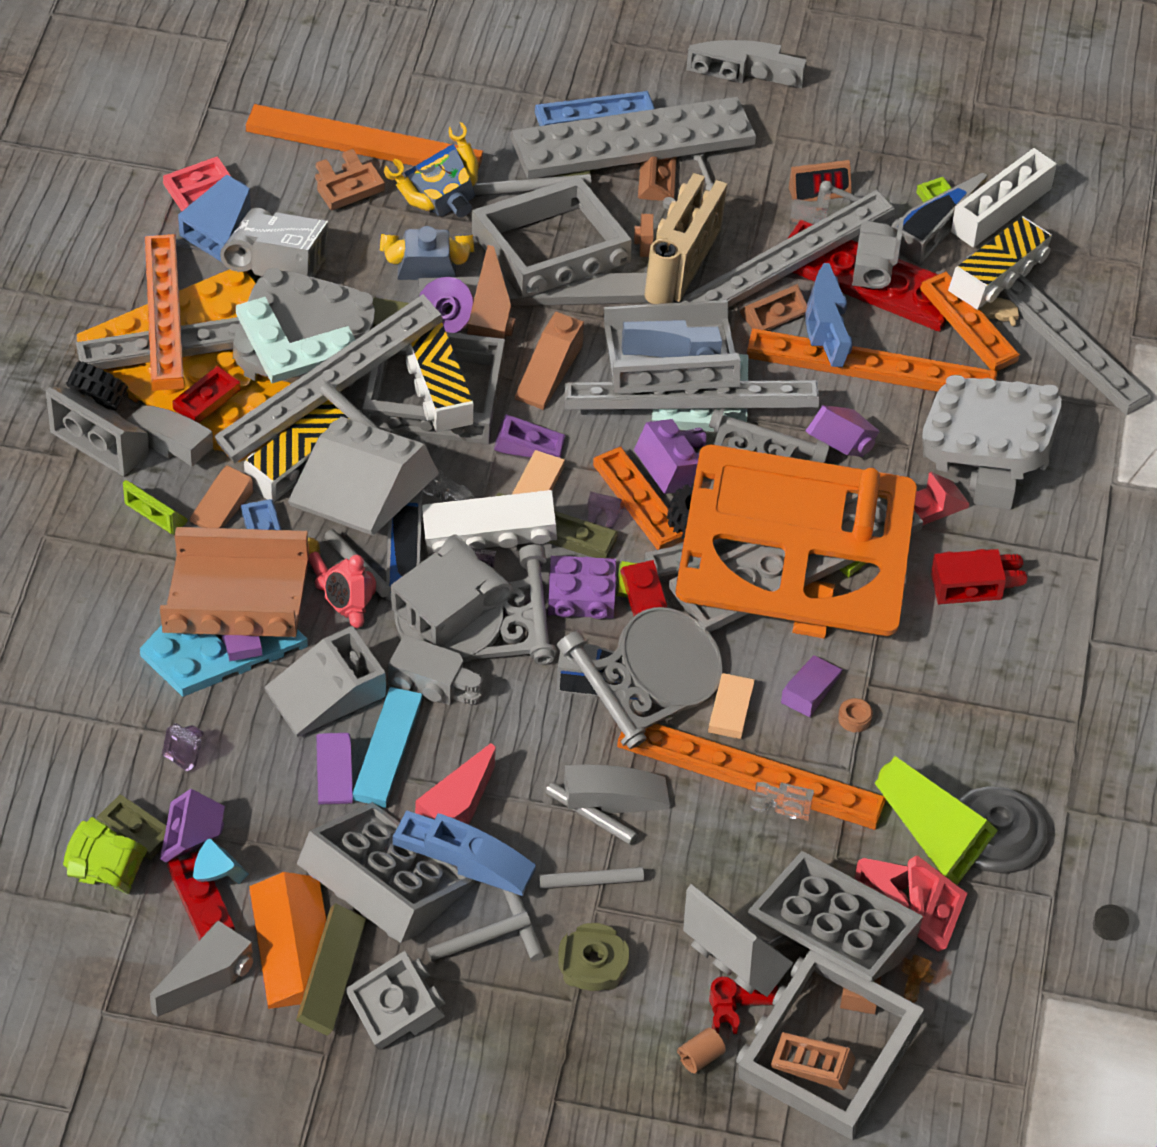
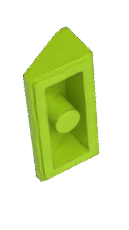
M127 480L123 482L125 504L170 534L174 535L176 527H183L188 522V519L135 484Z

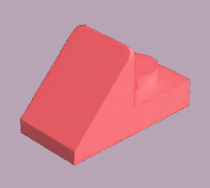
M933 472L929 473L927 487L916 492L914 511L922 519L923 525L969 508V502L955 483Z
M862 858L858 861L855 880L910 908L909 900L902 891L909 886L907 866Z

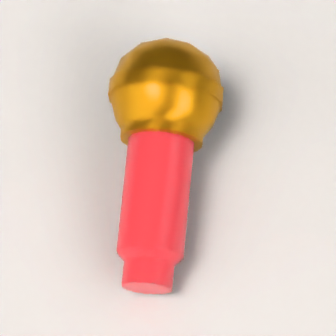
M308 537L309 563L317 577L325 576L328 568L320 556V544L316 539Z

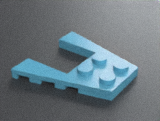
M161 625L141 646L140 656L184 697L222 682V677L236 671L239 674L251 670V665L267 659L272 662L284 657V652L297 647L302 650L308 647V639L298 629L296 637L259 636L262 656L229 662L226 646L217 636L212 634L163 633Z

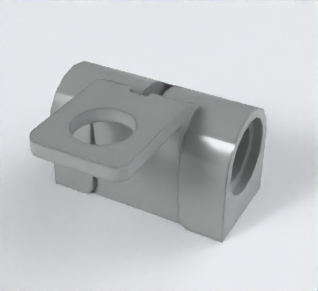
M899 218L897 232L887 224L861 221L853 286L880 289L889 285L892 269L898 262L904 218Z

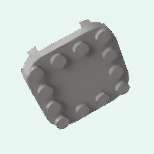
M270 268L265 271L264 276L254 285L248 301L266 297L289 343L349 326L356 340L371 330L374 324L375 309L373 298L369 293L295 272L280 271L276 268ZM239 322L234 335L233 359L244 370V376L255 381L257 374L268 376L245 330ZM305 374L285 379L283 381L293 383ZM353 383L347 386L346 388L349 390Z
M960 375L949 376L946 379V384L937 392L923 428V458L927 457L935 462L936 470L948 472L951 463L1011 469V479H1024L1023 473L1036 470L1037 468L1045 471L1049 465V452L1058 426L1062 427L1061 397L1058 395V388L1054 385L1040 386L1020 381L1006 382L990 378L977 379L964 378Z

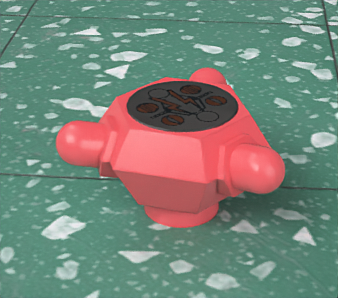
M353 555L349 560L346 558L331 567L325 576L321 575L315 579L316 588L325 591V599L338 613L346 618L349 617L350 625L354 628H360L364 625L363 613L366 612L365 606L376 592V580L371 572L365 571L364 559L360 555Z

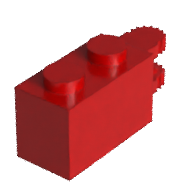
M978 549L964 552L948 551L934 554L931 578L938 605L1002 600L1004 588L1021 587L1027 583L1028 578L1025 571L1018 570L1024 565L1023 558L1018 554L1000 555L999 549Z

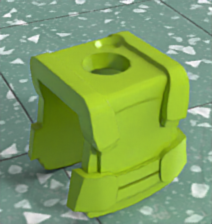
M91 817L87 822L81 821L74 831L65 852L63 866L67 868V876L79 878L78 882L95 885L97 882L109 884L115 889L129 894L136 873L148 849L137 841L124 836H118L116 832L108 828L109 826L95 817Z

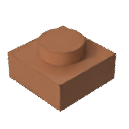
M641 214L640 226L634 227V244H640V257H649L650 246L653 243V214Z

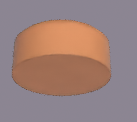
M848 699L840 706L838 720L844 729L850 732H862L871 725L873 710L862 699Z

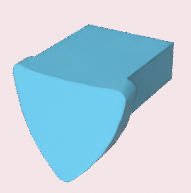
M207 839L200 849L193 877L199 882L212 881L229 876L238 884L249 875L225 849L212 839Z

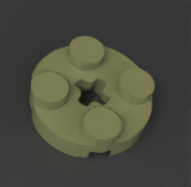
M586 923L578 926L577 930L569 936L567 933L559 945L558 965L563 974V980L569 986H576L589 991L615 989L628 969V944L625 940L623 942L616 935L617 931L610 926L600 923ZM591 952H598V957L603 959L591 962L585 957L590 956Z

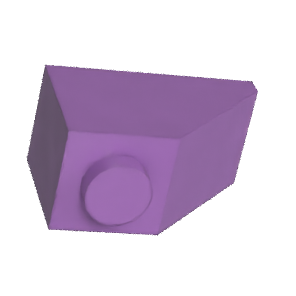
M822 405L806 429L809 435L848 456L863 457L873 448L875 438L880 432L854 409Z
M189 789L173 800L170 804L160 860L168 862L199 849L207 839L215 840L218 838L224 827L222 819L225 806L193 789Z

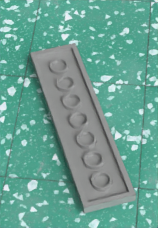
M732 97L512 130L511 140L527 179L645 162L653 156L657 157L658 160L755 145L756 135L739 98Z
M851 493L845 498L841 528L846 532L853 531L858 494ZM878 497L872 536H883L887 509V499ZM915 511L913 512L911 534L921 530L923 525L922 519ZM747 543L719 556L730 570L747 582L767 591H776L780 588L785 557L783 549ZM811 554L808 556L804 586L855 561ZM676 577L670 580L669 589L678 599L675 593L678 578ZM678 599L687 613L701 624L704 632L708 631L710 633L749 614L686 603Z

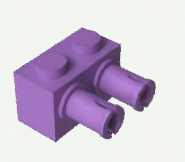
M673 419L646 422L634 451L664 494L675 493L678 488L682 489L683 485L686 484L692 487L699 458V452L696 453L693 448H702L706 445V433L702 432V428L681 431Z

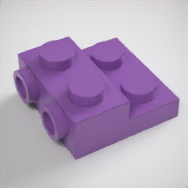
M551 555L548 615L592 617L595 619L614 618L616 559Z

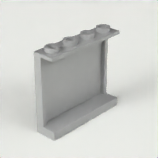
M728 300L604 307V334L614 394L740 387V356L734 350L728 322ZM685 320L687 327L718 326L722 339L721 354L664 358L647 355H623L621 348L623 322Z

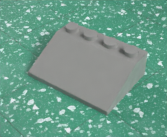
M340 417L333 421L329 428L319 436L288 502L292 507L374 536L429 484L439 472L425 444Z
M373 802L310 830L297 865L307 871L312 878L320 881L333 891L338 898L345 900L358 910L363 917L371 920L383 929L389 937L400 943L422 933L472 887L475 882L473 879L458 875V869L455 865L393 845V835L400 822Z
M803 851L796 856L748 911L749 916L869 982L876 980L902 962L916 944L923 919L922 915Z

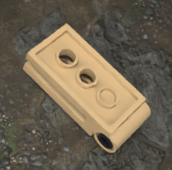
M693 173L688 183L681 185L678 200L671 202L667 218L661 219L657 229L656 240L650 246L644 296L651 304L672 303L674 300L681 301L721 231L728 183L716 180L711 190L704 192L703 197L705 176Z

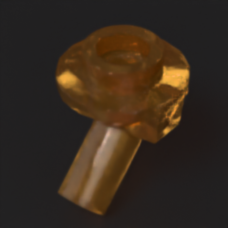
M913 954L911 960L904 958L901 971L909 976L903 998L913 1003L917 1001L921 982L931 983L937 971L931 969L932 961Z

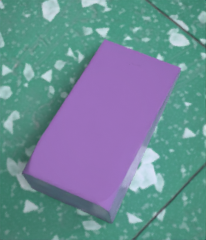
M506 414L498 429L494 450L525 457H532L534 451L537 450L560 458L565 435Z
M813 655L782 691L781 703L811 717L842 674L843 669Z
M349 733L317 734L318 805L353 803L351 735Z

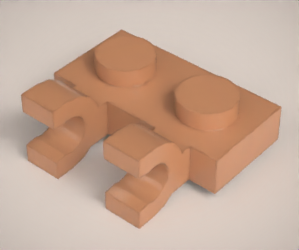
M354 149L342 153L346 163L342 164L344 172L338 175L334 173L327 159L316 162V168L319 171L315 175L317 191L331 211L385 191V182L371 162L362 165Z

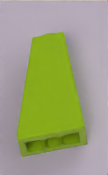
M894 756L889 763L881 768L875 785L939 872L958 885L998 830L988 820L898 757Z

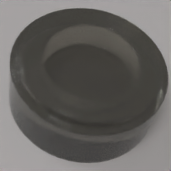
M1112 904L1103 905L1098 908L1093 919L1095 933L1099 937L1110 941L1121 939L1126 934L1129 925V916L1126 911Z

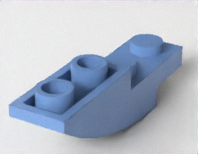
M824 263L818 272L807 302L805 313L806 328L811 346H823L831 366L843 367L847 355L852 351V338L846 331L842 314L847 309V300L840 290L838 278L834 275L830 264Z
M406 810L393 835V845L455 865L458 869V875L523 896L536 870L534 863L507 844L473 826L440 813L437 814L434 820Z

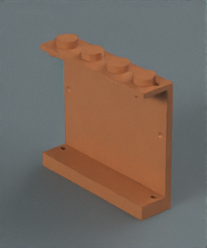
M176 527L175 545L177 556L167 605H160L163 633L296 637L309 561L307 531Z

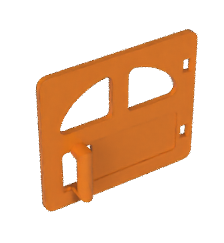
M706 445L699 452L676 583V596L686 603L883 636L893 635L897 632L900 622L917 489L916 483L909 477L881 473L875 468L863 470L719 445ZM703 477L714 479L713 489L702 488ZM847 493L858 494L852 532L843 531L841 528ZM878 497L887 499L882 537L872 536ZM722 538L783 549L785 557L780 588L776 591H767L739 577L720 559L714 548L713 541ZM811 554L872 563L880 569L878 575L867 585L844 595L829 598H809L803 591L808 556ZM690 556L701 558L699 569L688 568Z

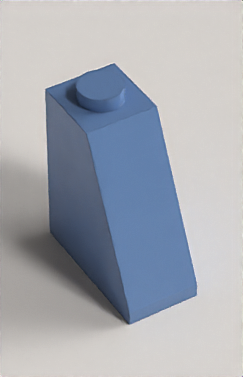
M225 175L178 214L179 235L221 261L220 253L222 247L251 210L250 188L243 182Z

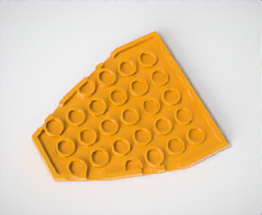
M229 269L179 290L181 326L237 317L236 305L248 302L256 283L247 271L237 272ZM148 304L78 333L77 342L149 331ZM233 349L183 357V389L152 391L150 362L103 369L127 384L128 398L134 402L140 400L148 406L176 412L173 409L172 402L175 398L216 366L222 368L240 381L241 391L199 424L212 431L213 449L223 452L224 450L217 443L215 435L291 384L283 380L271 383L268 376L257 374L255 381L245 377L244 370L233 359ZM268 440V441L265 442L263 445H261L260 447H258L257 449H255L254 451H252L251 453H249L248 455H246L244 458H242V459L239 460L238 462H241V461L247 459V458L249 457V455H251V454L254 453V452L259 451L261 448H263L265 445H267V444L270 442V440Z

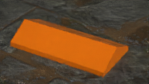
M282 872L249 886L268 1009L301 1004L326 923L320 881L310 875Z

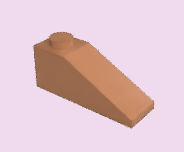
M488 245L468 322L467 335L505 339L506 335L512 336L515 318L510 317L511 303L495 248Z
M555 311L541 334L515 394V400L544 410L583 347L584 321Z

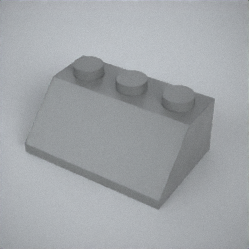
M49 387L46 390L50 433L123 477L149 454L147 432L139 425L131 424L121 418L114 410L106 409L96 403L92 397L83 395L74 389Z
M692 884L687 888L683 931L694 939L691 946L706 958L710 954L714 955L716 958L712 963L728 976L732 971L738 976L734 981L750 994L756 989L768 997L793 962Z

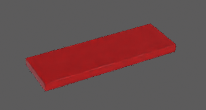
M800 220L788 238L813 224ZM853 240L845 242L792 272L815 282L822 265L829 263L834 275L838 278L841 292L938 332L941 331L947 321L920 290L923 281L938 274L898 259L897 264L893 267L891 281L886 287L878 289L853 286L852 282L858 242Z

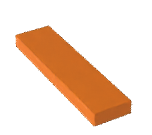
M947 271L922 282L920 290L990 370L999 371L1018 362L1020 354L984 313L948 291L952 277Z
M621 446L593 458V466L657 550L684 542V539H682L683 532H673L674 527H669L668 507Z

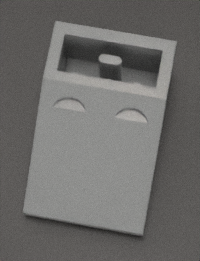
M351 626L322 639L268 683L264 689L296 737H299L386 697V672L355 628Z

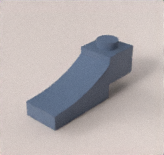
M685 320L623 322L621 345L623 355H647L664 358L721 354L722 339L718 326L687 327Z

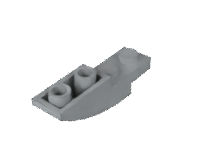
M718 40L690 45L688 48L686 70L743 83L745 76L802 89L807 60L781 54L782 45L748 40Z

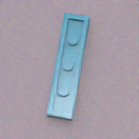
M395 687L389 688L353 791L354 801L367 804L373 802L377 806L386 808L422 703L421 693Z

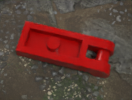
M199 851L190 853L189 858L180 861L176 858L168 861L167 866L200 940L217 921H220L234 931L235 927L214 880L199 882L194 877L186 879L184 874L194 871L195 861Z

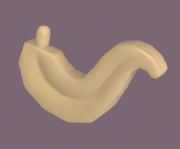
M997 297L992 303L987 302L979 308L988 319H998L1002 322L1009 321L1011 326L1016 325V320L1019 317L1018 307L1011 300Z

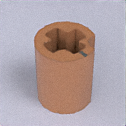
M709 1027L677 1049V1053L681 1057L680 1061L684 1067L694 1074L726 1052L722 1038L714 1029Z

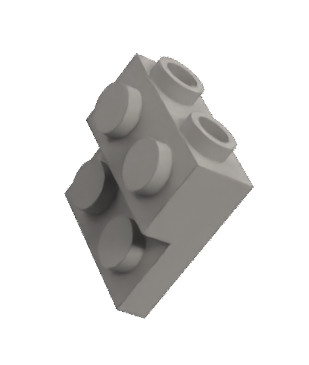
M403 951L345 989L370 1038L379 1050L407 1032L411 1031L414 1035H417L445 1017L440 1008L446 1004L445 1000L435 986L429 988L425 981L426 978L430 977L427 968L420 958L414 961L406 951Z

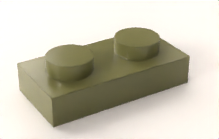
M120 794L97 816L99 821L109 826L108 828L116 832L118 836L130 838L147 848L145 857L149 860L162 850L166 825Z

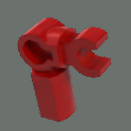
M722 976L714 979L711 983L709 1002L714 1013L712 1029L719 1034L720 1024L728 1022L732 1026L733 1034H737L740 1019L735 1012L737 1009L736 1003H740V1006L773 1005V999L778 991L777 985L766 997L756 989L750 994L729 977Z

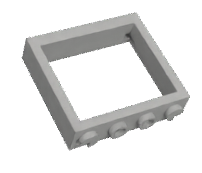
M580 176L472 210L473 236L485 251L488 245L494 246L501 272L521 298L631 263L632 239ZM580 208L606 241L526 267L501 233Z
M446 332L457 361L492 365L484 412H473V424L436 432L432 420H426L423 406L379 401L387 360L371 370L363 414L379 429L390 433L489 444L504 364L505 339ZM401 350L396 353L400 355H407L406 351Z
M810 949L805 958L799 957L795 962L790 974L793 978L788 986L782 985L777 991L772 1003L775 1007L770 1015L764 1014L760 1018L754 1031L756 1037L751 1045L745 1044L736 1059V1062L739 1063V1078L853 1141L924 1023V1008L873 981H867ZM813 972L902 1018L846 1111L757 1063Z

